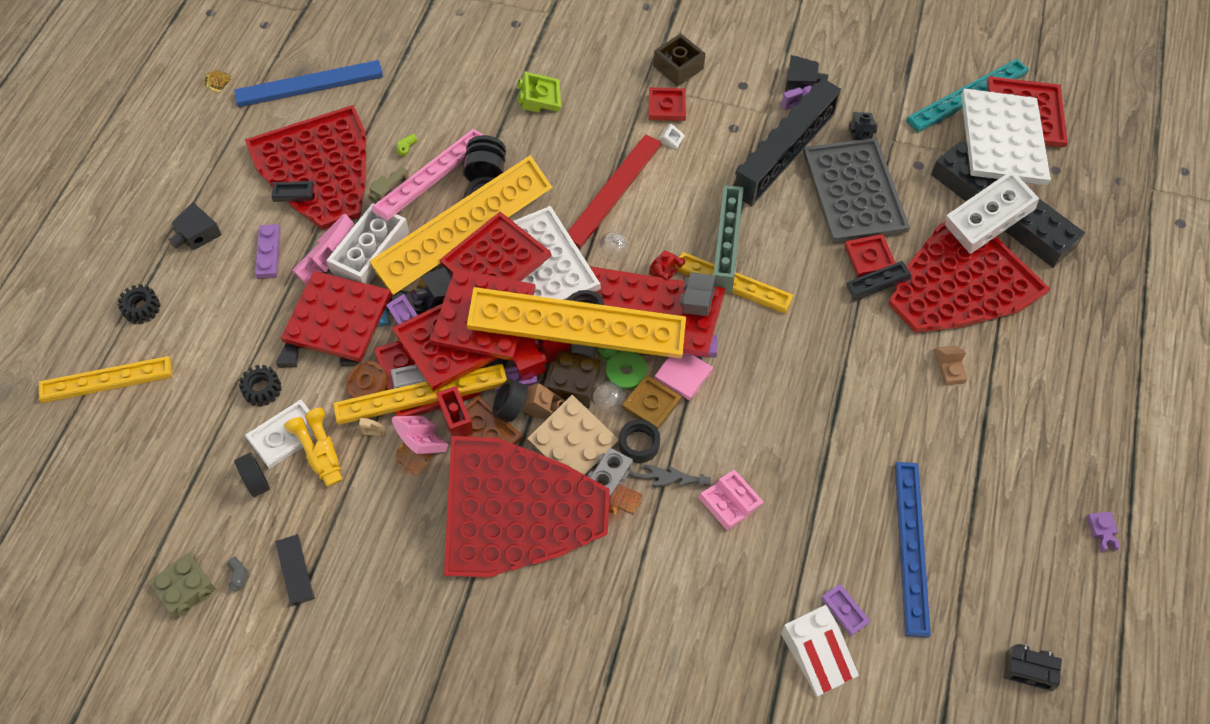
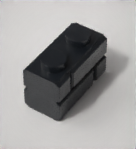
M1016 644L1006 652L1003 677L1004 679L1054 691L1060 685L1062 659L1054 657V653L1042 650L1035 652L1030 650V647L1027 645Z

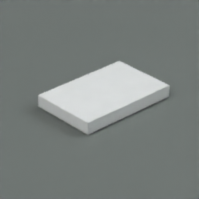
M301 399L245 435L268 469H271L303 448L298 437L285 430L284 424L290 419L302 417L312 441L316 439L305 419V414L310 410Z

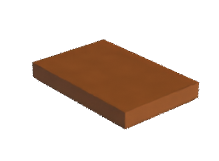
M479 395L465 406L473 428V434L467 437L499 438L515 445L523 439V435L509 422L495 417L492 414V407Z

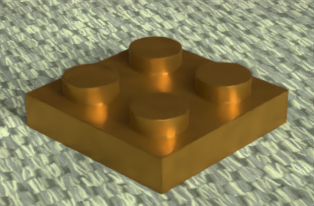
M646 374L622 404V409L637 419L651 422L659 430L680 403L682 396Z

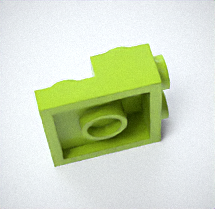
M524 72L522 78L518 79L517 89L521 91L518 95V103L521 104V109L539 113L541 108L559 112L561 108L559 79L530 72Z

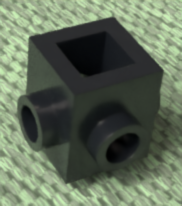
M853 112L852 120L849 122V132H851L853 140L873 138V135L877 132L878 125L872 113Z

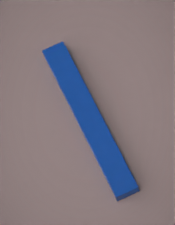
M379 60L238 88L234 89L238 107L382 78L383 73Z
M896 462L895 480L905 636L929 638L931 630L918 463Z

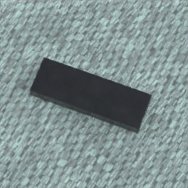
M900 261L846 282V287L856 301L910 280L911 273L904 262Z
M296 534L275 541L291 606L315 599L299 535Z

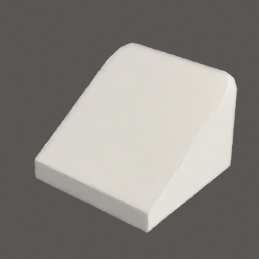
M670 124L662 131L657 140L661 141L663 145L677 149L685 135Z

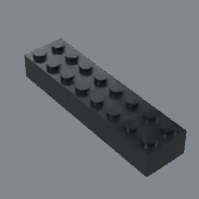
M823 78L818 84L815 83L810 92L801 98L800 103L797 106H793L789 115L786 118H782L779 126L771 130L768 138L760 142L757 150L748 155L746 162L737 167L735 171L736 180L733 186L743 187V202L753 206L802 152L804 147L810 143L835 115L841 88Z
M962 141L958 142L936 160L931 173L935 179L964 201H968L998 180L971 176L968 147ZM1039 199L1034 211L1005 230L1006 233L1052 268L1078 246L1085 234L1083 230L1041 199Z

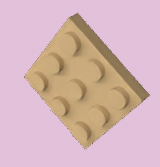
M571 395L526 441L539 454L562 462L586 475L598 462L601 454H606L608 449L612 448L619 439Z

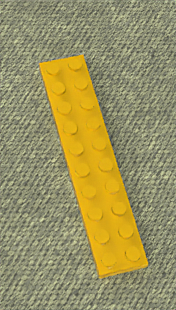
M530 155L371 259L369 263L393 296L441 263L439 260L498 212H502L509 218L553 187Z
M474 287L467 329L681 359L683 355L686 317Z

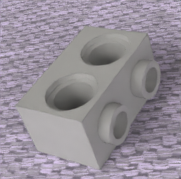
M609 448L606 454H601L597 462L598 467L595 471H591L588 477L597 482L605 481L608 483L605 487L610 489L609 504H611L628 477L629 472L632 470L633 459ZM617 464L619 467L610 468L609 465Z

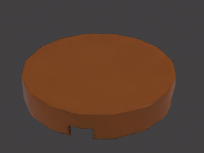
M365 361L366 363L356 365L350 371L347 378L348 394L352 398L385 391L388 380L385 369L373 361Z

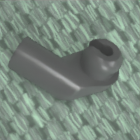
M232 557L227 562L228 567L233 571L228 586L232 591H239L246 583L248 570L237 557Z

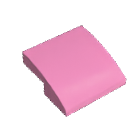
M683 353L681 359L669 357L659 369L654 379L690 400L700 390L702 383L712 374L714 367L693 355Z
M395 416L392 418V423L404 443L416 454L446 452L449 444L434 434L437 426L424 416Z
M736 470L721 477L717 484L701 492L698 497L727 531L752 514L764 503Z

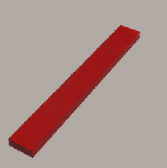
M645 134L569 229L568 234L578 249L583 247L661 147V141Z

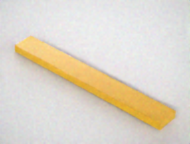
M503 364L477 369L434 392L425 381L335 402L333 407L337 425L357 421L360 418H370L437 402V392L457 386L461 396L501 387L507 380Z

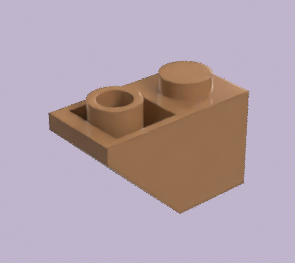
M537 383L527 387V397L522 411L531 417L548 419L566 400Z

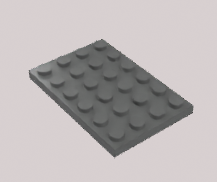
M877 138L804 147L803 155L832 243L881 234L886 236L909 232V223Z

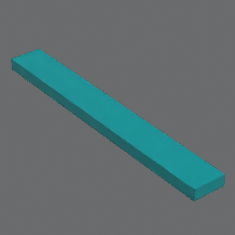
M1015 59L908 116L906 122L919 133L962 110L961 94L963 89L987 92L986 81L989 76L1019 79L1028 74L1029 68L1019 59Z

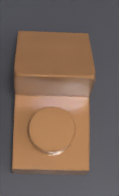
M956 345L935 347L934 351L944 384L966 383L967 376L962 363L966 352Z

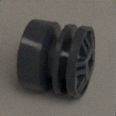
M479 135L471 138L466 145L463 165L464 177L469 182H472L480 177L495 179L504 173L506 146L504 143L489 135Z

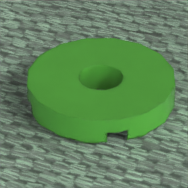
M618 352L611 356L606 365L607 380L619 390H634L648 372L646 361L636 352ZM623 368H630L632 372L624 374L621 370Z

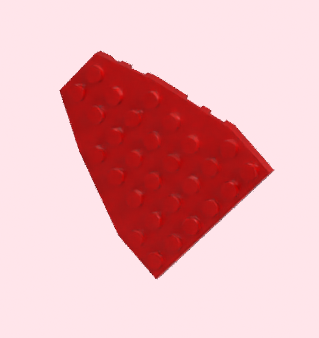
M354 105L245 139L257 172L272 187L273 182L313 181L312 201H292L287 203L320 229L330 228L343 214H346L351 220L360 217L366 187V133Z
M945 222L936 227L931 237L926 240L924 246L908 264L907 268L911 273V279L897 285L888 305L915 333L960 328L1019 313L1048 294L1050 288L997 237H994L970 254L945 226Z
M451 436L444 576L493 577L503 572L513 571L520 567L563 556L571 550L608 535L610 489L562 462L502 439Z

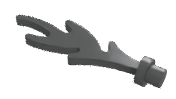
M643 465V469L652 472L649 474L629 472V476L637 479H659L652 482L653 487L668 486L678 480H682L679 482V487L692 483H699V487H704V485L710 486L711 477H705V474L695 477L684 474L672 466H669L671 473L652 465Z

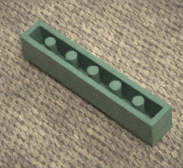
M724 185L713 275H716L717 287H723L725 292L732 293L743 187Z

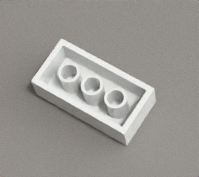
M372 203L326 260L331 274L370 284L377 274L369 261L409 234L406 218L396 214L386 221L372 212V206L374 205Z

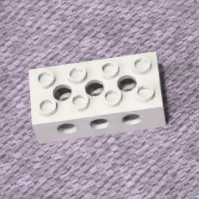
M1011 170L946 215L945 226L971 254L1034 211L1039 198Z

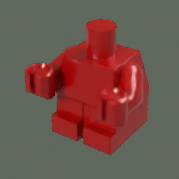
M664 250L651 264L649 274L668 280L677 273L676 265L681 268L685 265L686 260Z

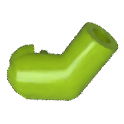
M411 134L398 141L396 148L398 155L406 156L410 145L418 142L415 134Z

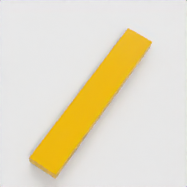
M682 252L679 258H684L686 262L681 268L676 265L677 272L690 276L691 272L714 274L715 264ZM735 272L733 294L786 314L792 302L793 294Z
M169 356L39 381V400L41 403L172 378L171 359Z

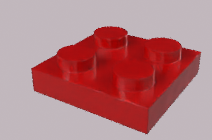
M649 87L648 120L686 121V88Z
M883 234L845 242L844 247L857 278L896 263Z

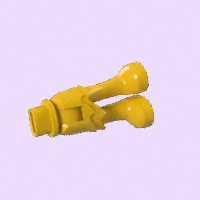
M319 407L305 414V419L317 440L315 446L302 417L290 419L284 424V427L288 433L298 437L306 452V459L309 465L319 475V479L324 481L326 487H330L342 481L343 478L340 474L341 468L333 442H331L330 436L327 438L322 423L325 418V412L323 408Z

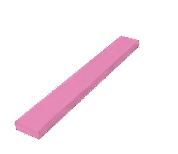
M474 129L469 131L374 204L372 212L388 221L465 160L468 141L475 136L483 134Z

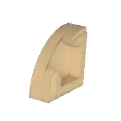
M360 418L359 426L363 435L384 436L385 427L374 420Z

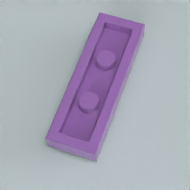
M279 224L259 225L255 271L257 279L278 277L281 232Z

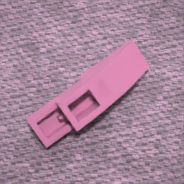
M343 214L317 240L318 244L292 270L305 285H307L313 271L326 272L329 269L326 260L355 226L346 214Z

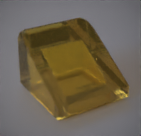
M219 70L205 74V87L220 92L229 83L232 76Z

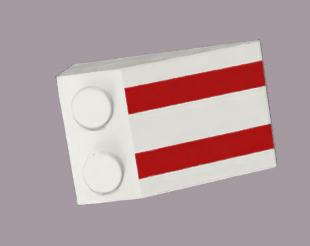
M826 605L784 625L781 635L816 697L859 676L839 626Z

